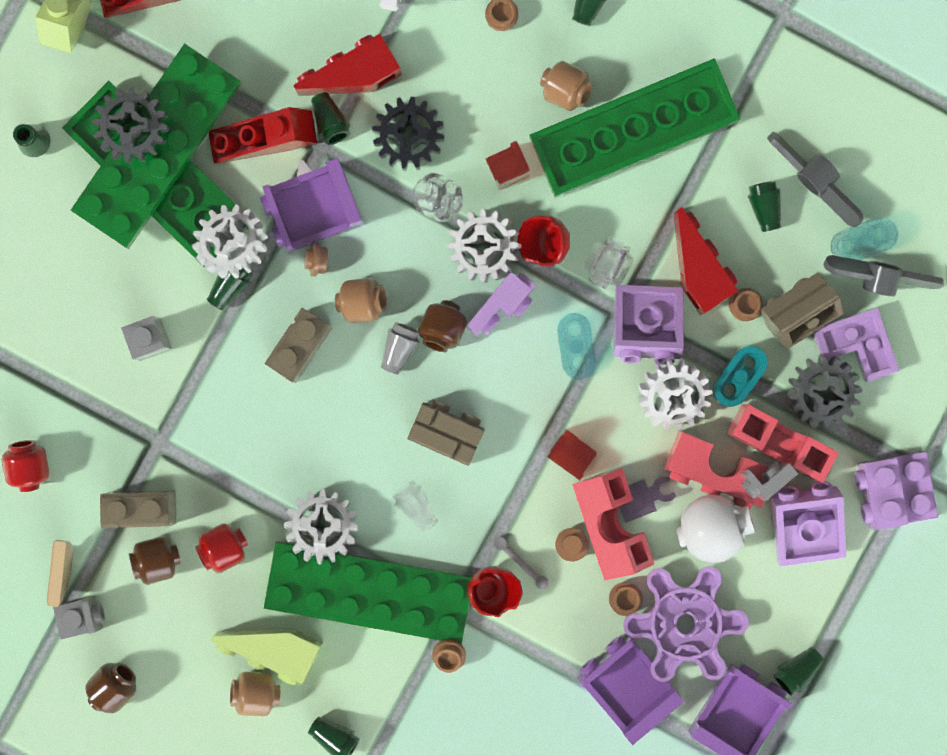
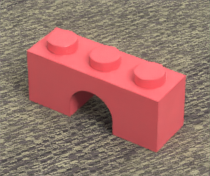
M742 404L726 433L727 435L780 463H790L797 472L814 481L824 482L839 452L809 436H804L785 427L778 422L779 420L749 404Z
M684 432L677 433L663 468L671 471L669 478L688 485L690 480L702 484L700 491L710 495H720L721 492L733 497L734 505L739 507L749 506L751 510L752 505L762 508L765 500H761L759 497L753 499L741 485L744 479L739 473L744 469H748L761 482L764 480L761 474L768 466L745 457H739L735 469L730 474L718 476L709 465V456L714 444Z
M623 468L594 475L572 484L604 580L634 575L655 564L645 533H628L619 523L618 509L620 505L633 500Z

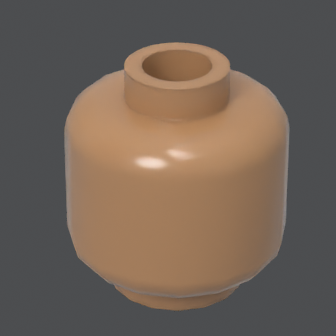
M565 61L556 63L552 69L548 67L540 81V85L544 87L543 95L545 100L568 111H572L578 106H584L592 91V82L589 81L588 72Z
M373 278L347 280L342 284L340 293L335 294L337 312H342L345 320L350 323L375 321L380 317L381 312L386 310L387 297L385 289L382 285H378L377 281Z
M242 672L237 680L232 679L230 706L235 707L238 715L268 716L273 705H279L280 685H274V679L270 673Z

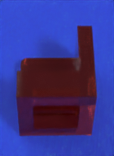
M517 141L510 143L509 148L485 158L499 190L528 178L530 175L529 166Z
M565 429L546 457L580 481L584 476V471L597 453L578 439L577 436Z

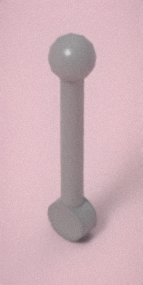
M497 537L495 539V548L503 550L535 580L537 588H547L548 579L544 576H539L507 545V540L504 537Z

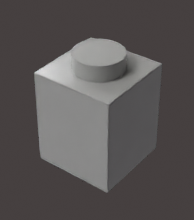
M150 316L121 327L133 360L142 361L172 349L159 317Z

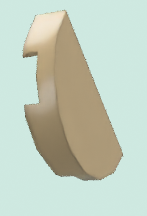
M55 540L53 542L46 602L48 606L60 607L65 597L73 558L70 541Z

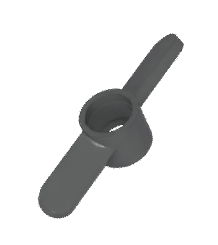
M772 132L767 137L768 141L798 170L797 176L802 184L811 193L820 197L847 225L857 227L863 221L864 217L861 210L834 185L840 178V174L829 160L820 154H816L807 163L777 133Z
M829 255L823 263L824 268L830 273L864 279L863 289L884 296H896L899 283L927 289L943 288L944 279L940 277L903 271V269L878 261L867 262Z

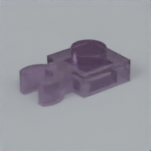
M669 476L656 478L650 487H647L645 479L628 485L633 500L619 507L625 523L657 511L653 501L668 502L676 497L675 492L663 495L660 492V485L670 480Z

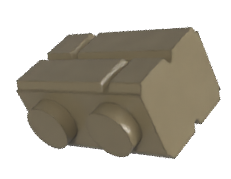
M818 272L810 278L800 279L791 290L782 296L770 298L765 306L761 308L767 328L777 337L786 350L844 314L839 295Z
M304 308L300 309L294 318L295 323L290 324L264 363L292 383H297L333 329V327Z
M432 399L430 405L423 402L407 439L469 466L485 431L484 428L479 426L481 420L464 412L461 418L448 413L451 406Z
M175 491L108 492L100 494L101 528L176 524Z

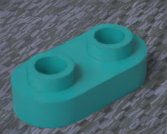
M746 346L739 349L733 355L713 384V396L719 404L727 407L737 406L749 395L765 373L768 365L767 357L760 348ZM746 357H751L754 361V366L750 370L746 369L743 365V360ZM726 384L733 385L735 389L734 394L730 397L726 396L723 391Z

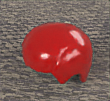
M542 215L532 216L524 221L519 229V234L517 235V243L521 244L519 252L526 262L535 263L541 267H552L555 264H560L570 249V232L558 218Z
M488 566L472 576L471 581L468 583L467 594L470 604L481 615L501 617L508 610L517 609L523 595L520 580L510 570L500 566Z

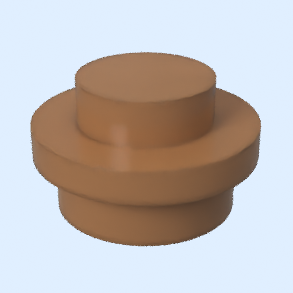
M492 0L485 10L486 21L496 31H507L518 20V8L512 0Z
M313 243L311 249L305 250L304 269H309L310 276L316 277L317 274H325L328 262L327 247H320L319 243Z
M751 288L739 289L729 300L731 314L740 321L754 320L760 315L761 308H763V300L760 294Z
M567 528L558 534L555 548L562 559L574 562L586 555L589 542L587 536L581 530Z
M630 582L616 584L609 593V604L613 611L619 615L628 616L636 613L642 605L641 591Z
M442 640L435 645L432 659L439 670L452 673L463 666L466 659V651L455 640Z

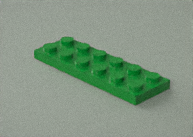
M184 43L150 93V101L157 99L162 104L157 111H165L168 115V118L161 121V123L169 127V132L161 133L160 135L166 141V144L156 143L154 146L158 153L156 156L148 151L145 153L146 162H141L134 156L132 164L124 161L123 154L118 161L113 159L110 151L70 211L129 249L242 84L241 81ZM141 106V116L152 120L149 111ZM132 119L131 124L127 126L126 130L130 132L131 127H137L139 124ZM149 136L140 141L139 145L145 142ZM119 138L116 144L121 146L122 143Z
M713 58L529 134V138L553 196L556 198L735 124L741 119L716 59Z
M109 80L62 127L100 166L110 151L104 152L100 148L105 140L94 138L93 134L99 131L100 128L92 124V120L101 118V114L95 108L96 106L103 108L107 106L104 96L107 95L112 99L117 98V88ZM120 107L113 115L118 113L122 109V107ZM110 132L112 139L116 143L120 135ZM190 160L152 217L196 259L198 253L192 248V245L200 241L193 233L194 231H202L203 227L199 223L200 219L209 221L211 219L209 211L213 210L216 214H220L222 205H226L232 211L235 203ZM210 246L212 256L216 258L215 248Z
M275 542L263 609L440 641L455 640L462 644L469 606L467 589L472 576L350 554L344 556L339 552L335 553V562H331L328 556H323L322 564H318L314 555H312L308 562L305 561L304 550L295 554L293 552L295 544Z

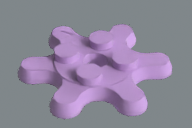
M711 566L702 568L698 572L694 583L687 587L676 585L667 570L662 568L653 569L647 576V585L655 596L654 607L647 613H633L625 618L623 628L629 637L635 639L649 638L656 644L657 655L651 663L650 672L657 681L667 682L671 680L675 675L677 667L686 661L696 663L701 669L702 674L710 680H718L725 674L726 664L718 653V642L725 635L743 634L749 627V619L746 613L741 610L726 611L717 605L715 594L721 585L722 575L716 568ZM684 614L691 615L694 620V627L688 633H681L676 626L678 618Z

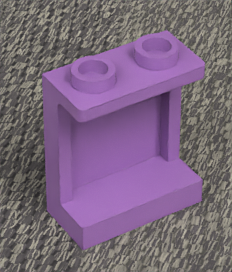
M338 157L325 162L326 166L274 186L269 184L262 186L265 195L261 196L260 200L266 215L272 214L277 226L272 228V232L278 247L284 245L285 249L290 253L364 225Z
M627 635L624 638L618 636L605 647L607 653L600 659L596 660L594 657L586 662L579 670L582 674L577 678L579 683L587 689L633 746L680 706L684 700L668 681L660 682L653 678L650 672L652 662L634 640Z
M730 663L725 674L721 677L688 729V732L692 738L719 755H756L784 709L790 710L793 704L785 698L788 692L775 683L770 682L767 687L757 680L760 674L742 663L740 668Z

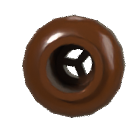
M442 300L441 304H430L426 308L418 328L419 335L423 339L422 343L426 347L438 352H447L448 349H454L459 345L467 325L466 317L459 311L460 306L454 302Z
M162 536L136 543L133 553L128 554L135 580L141 579L145 585L173 578L176 571L175 565L181 564L176 544L170 546L167 539Z
M106 663L102 665L85 685L89 705L99 712L116 713L120 711L136 692V676L134 672L123 663Z

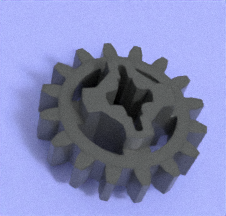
M130 87L128 95H125L120 89H116L117 98L112 99L106 95L104 99L107 106L105 108L96 106L95 108L101 114V118L92 120V124L100 128L99 131L93 134L94 138L105 140L100 148L104 152L112 150L111 157L117 161L123 154L124 161L128 164H132L134 156L141 162H146V152L149 151L156 156L158 154L154 147L156 143L166 144V141L160 135L161 133L169 132V127L161 123V121L168 118V115L165 111H157L162 104L157 99L150 101L151 95L144 90L138 96V92L134 87ZM140 105L149 111L152 120L141 116L142 110ZM120 107H122V109L118 113L113 115ZM133 119L139 125L131 127L129 132L123 126L130 125ZM110 132L120 135L121 146L114 142ZM149 136L145 142L139 145L140 141Z
M823 354L819 355L818 363H814L808 358L806 359V369L803 370L798 366L795 368L799 374L798 378H789L788 380L794 386V390L786 392L790 399L795 400L789 405L794 412L799 411L797 417L804 422L809 418L808 423L814 428L818 426L820 421L826 429H830L832 420L842 425L843 419L841 416L846 414L853 417L854 414L850 410L851 405L857 406L861 403L854 397L855 394L863 392V388L854 384L860 379L859 375L855 372H850L852 366L847 362L840 365L841 360L836 356H832L828 362ZM839 375L842 377L844 381L845 391L842 390L839 386L841 380L839 378ZM829 388L835 394L828 392V394L822 393L820 396L815 390L821 391ZM804 393L808 394L810 397V401L808 403L810 405V408L807 407L804 401Z

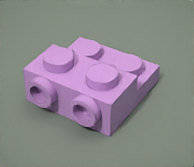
M510 272L469 322L467 329L477 337L482 332L488 335L500 321V317L496 315L498 312L508 320L513 314L519 318L531 304L532 299L528 296L536 284L521 272L517 276Z
M616 285L613 357H621V361L624 363H637L641 361V358H654V362L660 365H666L667 359H671L673 363L675 359L680 360L684 349L683 288Z
M922 451L858 463L859 471H855V481L858 490L863 492L865 503L861 504V515L863 522L868 524L870 529L880 530L938 518L927 452Z
M816 482L812 484V489L801 491L793 486H785L778 491V494H774L770 498L777 562L780 567L846 558L844 498L837 486H832L829 482Z

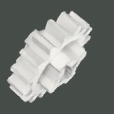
M235 204L232 211L226 205H222L220 214L210 210L209 215L211 219L209 221L200 219L199 223L203 229L193 233L200 241L192 245V248L198 253L196 259L202 265H205L209 273L213 274L216 272L224 279L228 271L235 278H239L240 269H244L248 273L252 272L249 264L252 261L260 264L261 260L257 256L258 252L267 251L266 246L260 242L268 238V235L262 229L263 223L258 217L255 218L254 213L250 209L243 211L237 204ZM244 225L249 228L250 236L245 234ZM210 246L215 248L216 258L212 256Z
M486 209L480 210L479 217L470 211L468 212L469 221L465 222L461 219L456 221L460 227L459 231L450 230L449 234L456 239L455 242L447 244V248L454 249L456 254L452 255L449 259L452 262H460L456 270L458 273H464L469 270L467 276L469 280H475L478 274L480 281L484 283L488 282L490 274L494 280H500V270L510 273L512 269L508 265L509 261L519 260L513 254L514 249L521 248V244L513 242V238L519 234V231L508 229L512 223L508 218L500 222L501 213L494 211L491 217H489L488 210ZM492 225L501 231L504 239H498L494 235ZM475 227V232L468 239H465L469 231ZM484 241L497 245L490 246V248H486L484 251L472 247L473 245L482 244ZM465 252L470 253L475 258L477 267L468 261ZM500 253H503L501 259L493 265V260Z
M667 359V367L662 368L656 363L654 365L656 373L645 372L644 376L648 383L638 385L642 395L637 398L640 406H642L641 410L644 417H650L653 426H657L662 422L664 430L668 431L671 424H675L678 431H681L684 422H688L691 426L695 425L693 417L696 415L704 418L705 414L702 406H711L708 395L712 394V389L707 384L709 380L704 372L700 373L695 363L688 368L685 359H681L678 366H674L672 360ZM695 384L696 393L695 397L693 398L691 397V394L694 391L693 386ZM655 392H657L659 395L656 398V405H654L653 403V397Z
M321 489L319 497L314 498L312 492L309 491L307 492L308 500L306 502L299 498L295 500L298 506L297 511L294 509H288L287 511L288 515L293 518V521L284 522L285 529L293 531L286 536L287 542L296 541L293 552L297 554L304 550V560L307 562L312 555L316 556L318 564H322L323 556H328L331 562H335L336 552L339 551L344 556L347 554L344 546L345 543L353 545L355 543V538L349 534L350 532L358 531V525L350 523V521L356 518L355 511L346 512L350 505L349 501L345 500L338 503L339 495L336 492L331 498H327L325 489ZM316 507L309 517H302L306 511ZM328 508L335 509L343 520L333 518ZM323 513L326 526L328 527L324 529L322 539L320 540L317 529L313 526H318L321 514ZM299 533L309 535L314 540V547L305 543ZM334 536H341L335 544L327 547V542Z

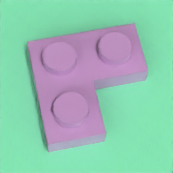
M878 307L827 324L813 333L820 355L823 354L827 360H830L832 356L838 357L854 351L865 382L900 371Z

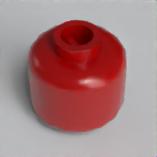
M33 440L18 441L8 445V450L3 453L1 458L5 482L12 487H18L20 492H31L39 489V484L49 477L45 448L36 445Z
M222 523L202 533L199 536V545L195 549L207 571L212 569L216 573H222L244 561L245 553L243 548L247 547L248 543L240 528L233 530L230 525Z

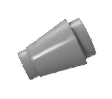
M398 322L394 323L392 329H388L383 362L381 364L382 369L393 374L400 373L420 342L417 339L419 332L416 329Z

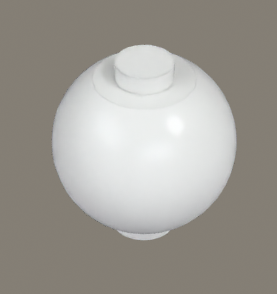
M706 495L697 498L687 506L681 516V526L677 527L676 531L681 547L687 546L688 551L694 557L705 562L718 563L729 560L738 554L745 544V535L754 533L755 527L749 506L738 508L727 497Z

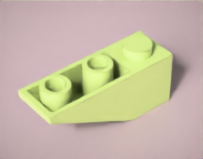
M44 0L35 17L39 43L72 53L84 30L93 0Z
M293 628L217 632L210 640L217 644L216 649L229 656H235L237 653L248 659V665L262 671L269 668L278 673L277 677L280 680L291 685H296V682L304 683L323 642Z

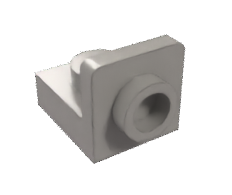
M777 462L761 474L764 479L761 482L748 469H744L739 473L744 479L741 485L753 499L759 497L761 500L766 501L798 475L790 463H782L779 466Z
M95 596L64 603L60 607H53L60 639L86 633H95L103 628L102 623L105 622L104 609L101 603L96 602Z

